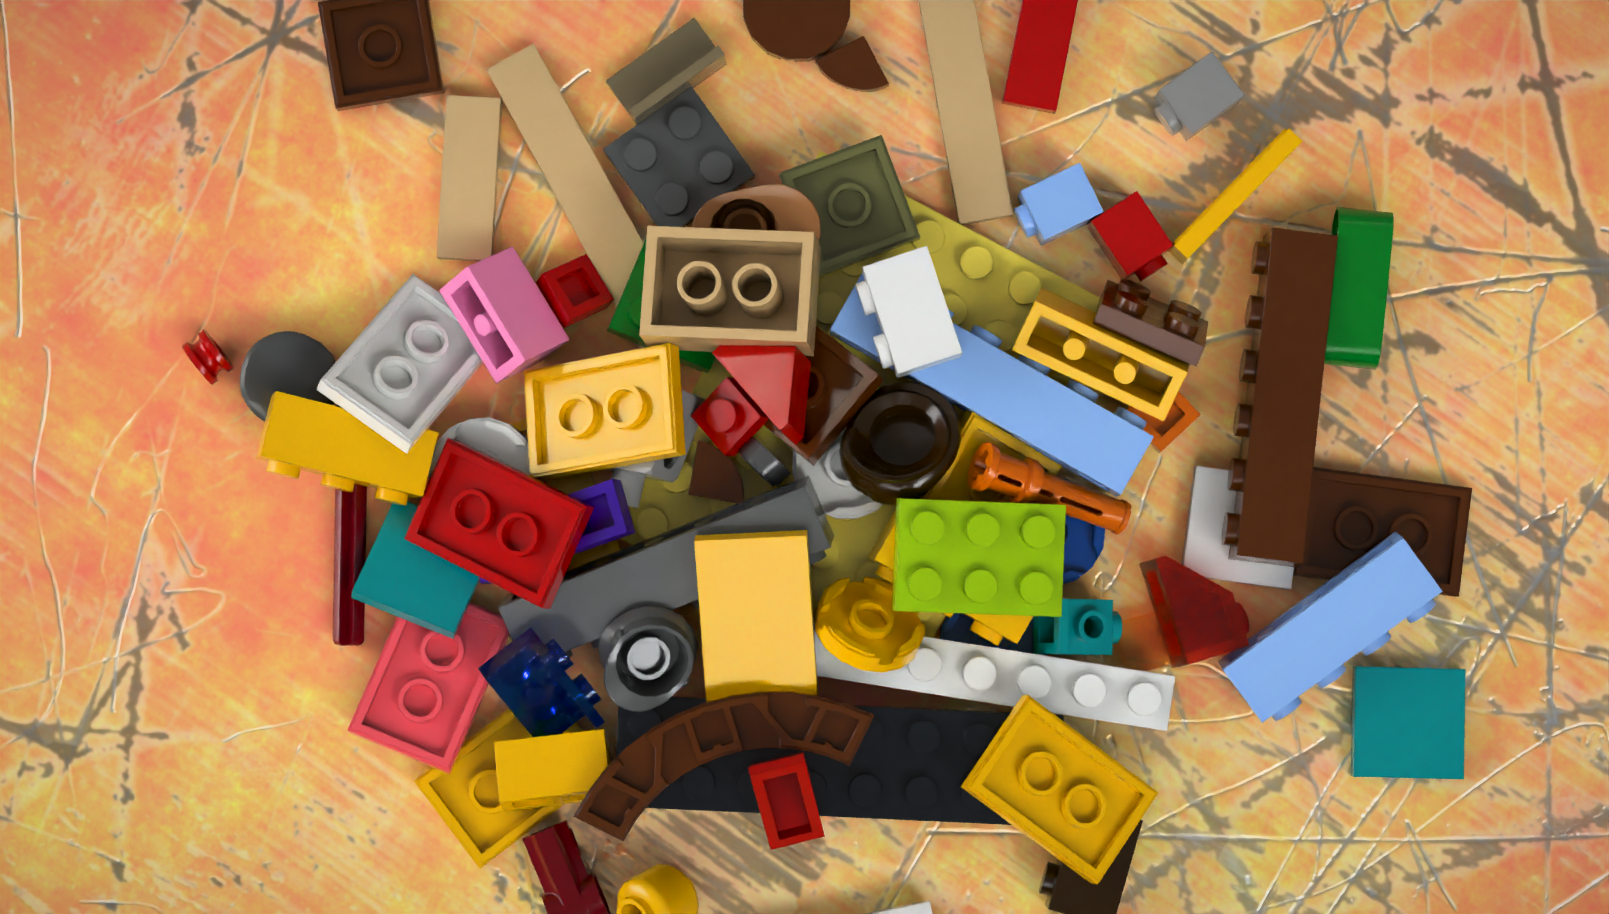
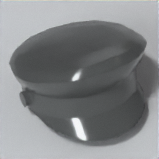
M293 331L273 333L256 342L247 352L240 373L242 396L251 411L264 422L271 396L276 391L333 405V401L316 389L321 378L334 365L335 359L321 342L305 334Z
M644 606L625 612L606 627L599 641L598 653L600 663L604 668V684L607 694L617 706L633 712L652 710L667 702L681 687H685L689 683V676L697 656L698 642L694 629L682 615L664 607Z

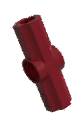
M567 820L523 838L544 890L542 899L547 914H611L600 884L594 873H589L582 857L581 849L578 847L573 830L570 828Z

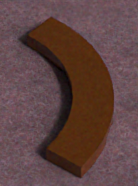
M753 692L704 702L675 714L654 726L627 746L605 768L588 790L573 817L624 842L635 821L645 808L680 776L704 763L744 750L786 748L808 751L830 757L850 766L875 715L848 703L797 692Z

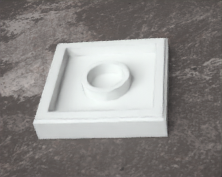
M1195 466L1180 575L1290 590L1294 567L1228 559L1230 546L1222 545V527L1225 513H1234L1236 491L1228 490L1229 470Z

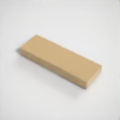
M446 95L436 256L438 259L481 261L493 255L502 117L501 98Z

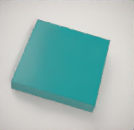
M408 501L406 506L392 503L353 587L351 598L454 639L480 581L479 576L405 540V535L418 505Z
M1353 666L1351 776L1464 779L1466 669Z

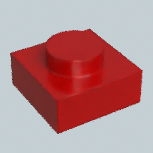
M587 254L542 273L536 281L538 288L563 328L607 309L614 300Z
M726 377L691 415L694 421L725 456H735L739 449L769 420L767 415L732 377Z

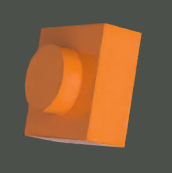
M1179 391L1164 421L1132 406L1126 409L1147 422L1143 431L1154 436L1150 444L1158 453L1162 452L1201 415Z

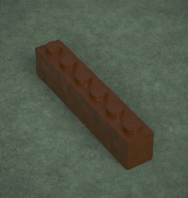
M1272 227L1263 236V242L1256 241L1254 244L1251 273L1259 275L1257 296H1249L1245 315V327L1253 328L1251 350H1243L1239 371L1240 382H1247L1245 404H1237L1233 426L1234 436L1242 437L1239 458L1231 459L1227 483L1228 490L1236 491L1234 513H1225L1222 527V545L1230 546L1228 559L1288 567L1303 564L1338 236Z

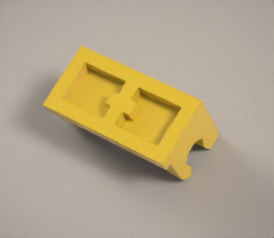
M604 729L494 742L499 802L505 811L580 803L598 777L611 763L609 745L606 741Z

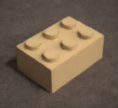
M647 226L640 337L647 347L671 343L678 346L680 351L713 352L719 345L796 346L805 356H814L821 247L815 233Z

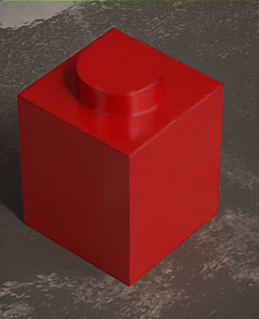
M1138 191L1091 220L1087 226L1121 279H1127L1136 274L1141 282L1168 264L1163 255L1169 252L1173 244Z

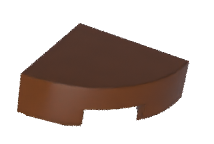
M864 36L816 60L817 67L828 80L846 89L875 92L889 87V82Z
M698 440L688 495L731 503L744 501L743 482L733 461L728 456H725L717 447Z

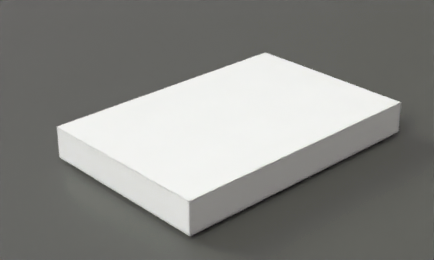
M412 274L321 378L316 390L407 454L483 364V361L442 294Z

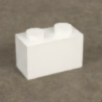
M927 246L862 267L865 281L856 283L855 286L865 316L872 313L876 314L882 334L874 336L873 341L883 369L893 366L896 377L899 378L961 357L962 350Z

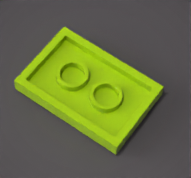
M897 498L892 610L1062 617L1066 505Z

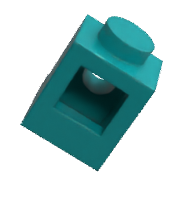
M1062 598V617L1034 616L1033 654L1112 655L1113 644L1118 643L1122 635V620L1119 613L1113 611V600Z

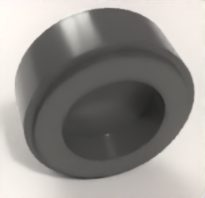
M751 437L739 449L738 454L772 487H778L791 474L754 437Z

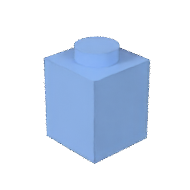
M1081 163L1021 190L1018 195L1021 205L1014 208L1017 220L1026 237L1029 238L1036 235L1041 246L1089 224L1091 220L1104 213Z

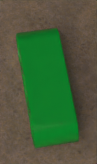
M1337 207L1335 210L1331 235L1338 236L1324 364L1374 370L1378 367L1382 348L1393 240L1394 217L1392 212Z

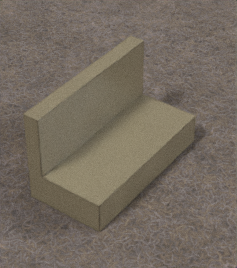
M693 18L606 80V83L637 125L691 86L695 88L726 66V58L719 45L715 47L696 19Z

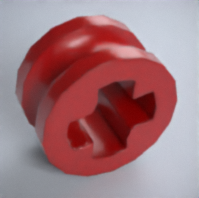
M203 329L198 333L199 340L197 343L190 344L186 342L182 345V348L199 372L213 385L218 381L217 375L220 371L226 370L230 372L234 369V366L216 341Z

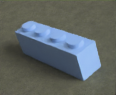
M1395 531L1220 659L1218 663L1262 723L1271 716L1277 721L1290 714L1301 704L1302 701L1298 696L1315 684L1319 688H1323L1337 680L1346 671V667L1343 664L1361 651L1366 656L1381 648L1391 638L1388 631L1401 621L1407 619L1409 623H1412L1425 616L1436 605L1433 598L1443 591L1404 538Z

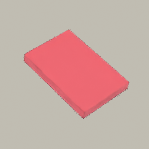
M469 603L454 639L397 617L348 727V733L451 774L510 637L502 616Z

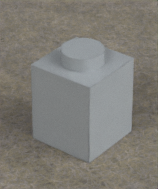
M1210 52L1158 91L1154 99L1159 106L1154 111L1159 121L1172 136L1179 132L1187 142L1239 104L1245 95L1215 54Z

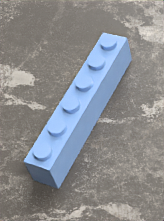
M861 274L857 283L865 281L863 274ZM854 286L830 328V335L880 363L873 341L874 336L882 334L876 314L872 313L865 316L856 286ZM949 310L952 319L954 313L951 310ZM953 323L962 350L960 358L904 376L913 382L936 390L951 404L965 412L966 410L974 412L1049 459L1115 497L1122 494L1154 437L1143 431L1147 422L1122 407H1118L1113 414L1095 403L1099 395L1093 390L1071 379L1067 386L1047 376L1051 368L1021 354L1016 359L998 349L1002 340L977 325H973L970 332Z

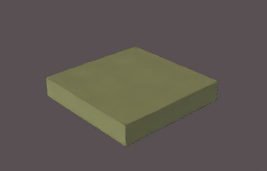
M882 135L779 173L782 184L800 190L813 202L820 216L821 236L818 242L821 247L819 277L920 239L918 229Z

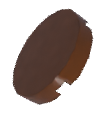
M743 0V18L752 40L768 55L787 61L809 62L827 54L843 38L850 18V0Z

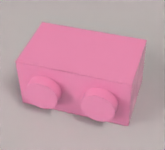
M513 246L467 266L439 290L496 384L542 362L570 340Z

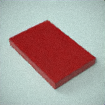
M447 438L404 539L543 609H550L594 507L465 443Z

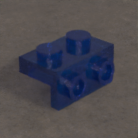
M531 627L478 668L486 681L532 737L562 734L585 715L596 729L605 723L594 707L596 703L602 700L582 673L574 679L570 677L566 670L574 665V663L554 638L544 644Z

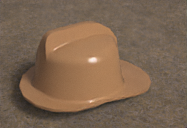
M765 184L716 196L708 200L699 209L691 226L696 228L814 232L818 241L821 236L820 216L813 202L800 190L785 184Z

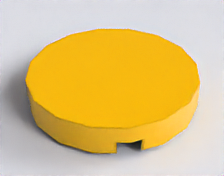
M850 577L838 579L825 588L814 613L815 632L824 647L841 662L860 670L883 673L901 669L915 658L926 632L925 624H921V620L918 617L919 612L892 610V584L871 577H863L862 582H849Z

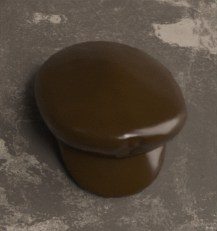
M898 382L879 388L851 419L842 435L839 454L845 476L857 491L878 503L896 505L897 498L920 499L941 480L957 456L961 443V426L958 414L954 406L942 394L917 382Z

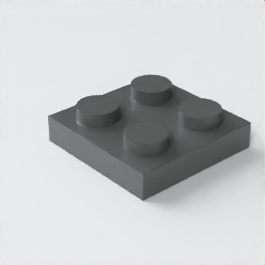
M692 86L603 149L657 226L686 227L693 222L696 213L708 200L723 193L738 190L755 178L751 168Z

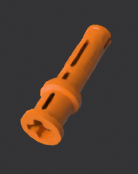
M989 442L981 444L969 465L967 483L969 488L979 492L987 488L1008 496L1009 501L1015 503L1066 505L1067 516L1107 529L1116 535L1120 534L1129 522L1131 504L1128 501L1116 499L1081 484L1046 473L1038 460L1030 457L1019 460L1001 453L999 447Z

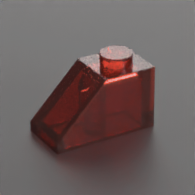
M1166 555L1139 563L1172 668L1190 665L1249 646L1246 636L1249 632V620L1243 606L1239 602H1235L1233 592Z

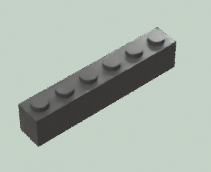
M808 475L566 571L550 609H543L513 593L506 595L498 609L524 668L538 662L541 663L543 668H549L572 657L571 649L591 642L594 649L599 648V641L606 627L614 619L629 610L650 606L664 607L672 611L688 603H692L694 609H698L699 600L694 547L696 535L808 530L810 565L826 557L824 550L831 548L834 534Z

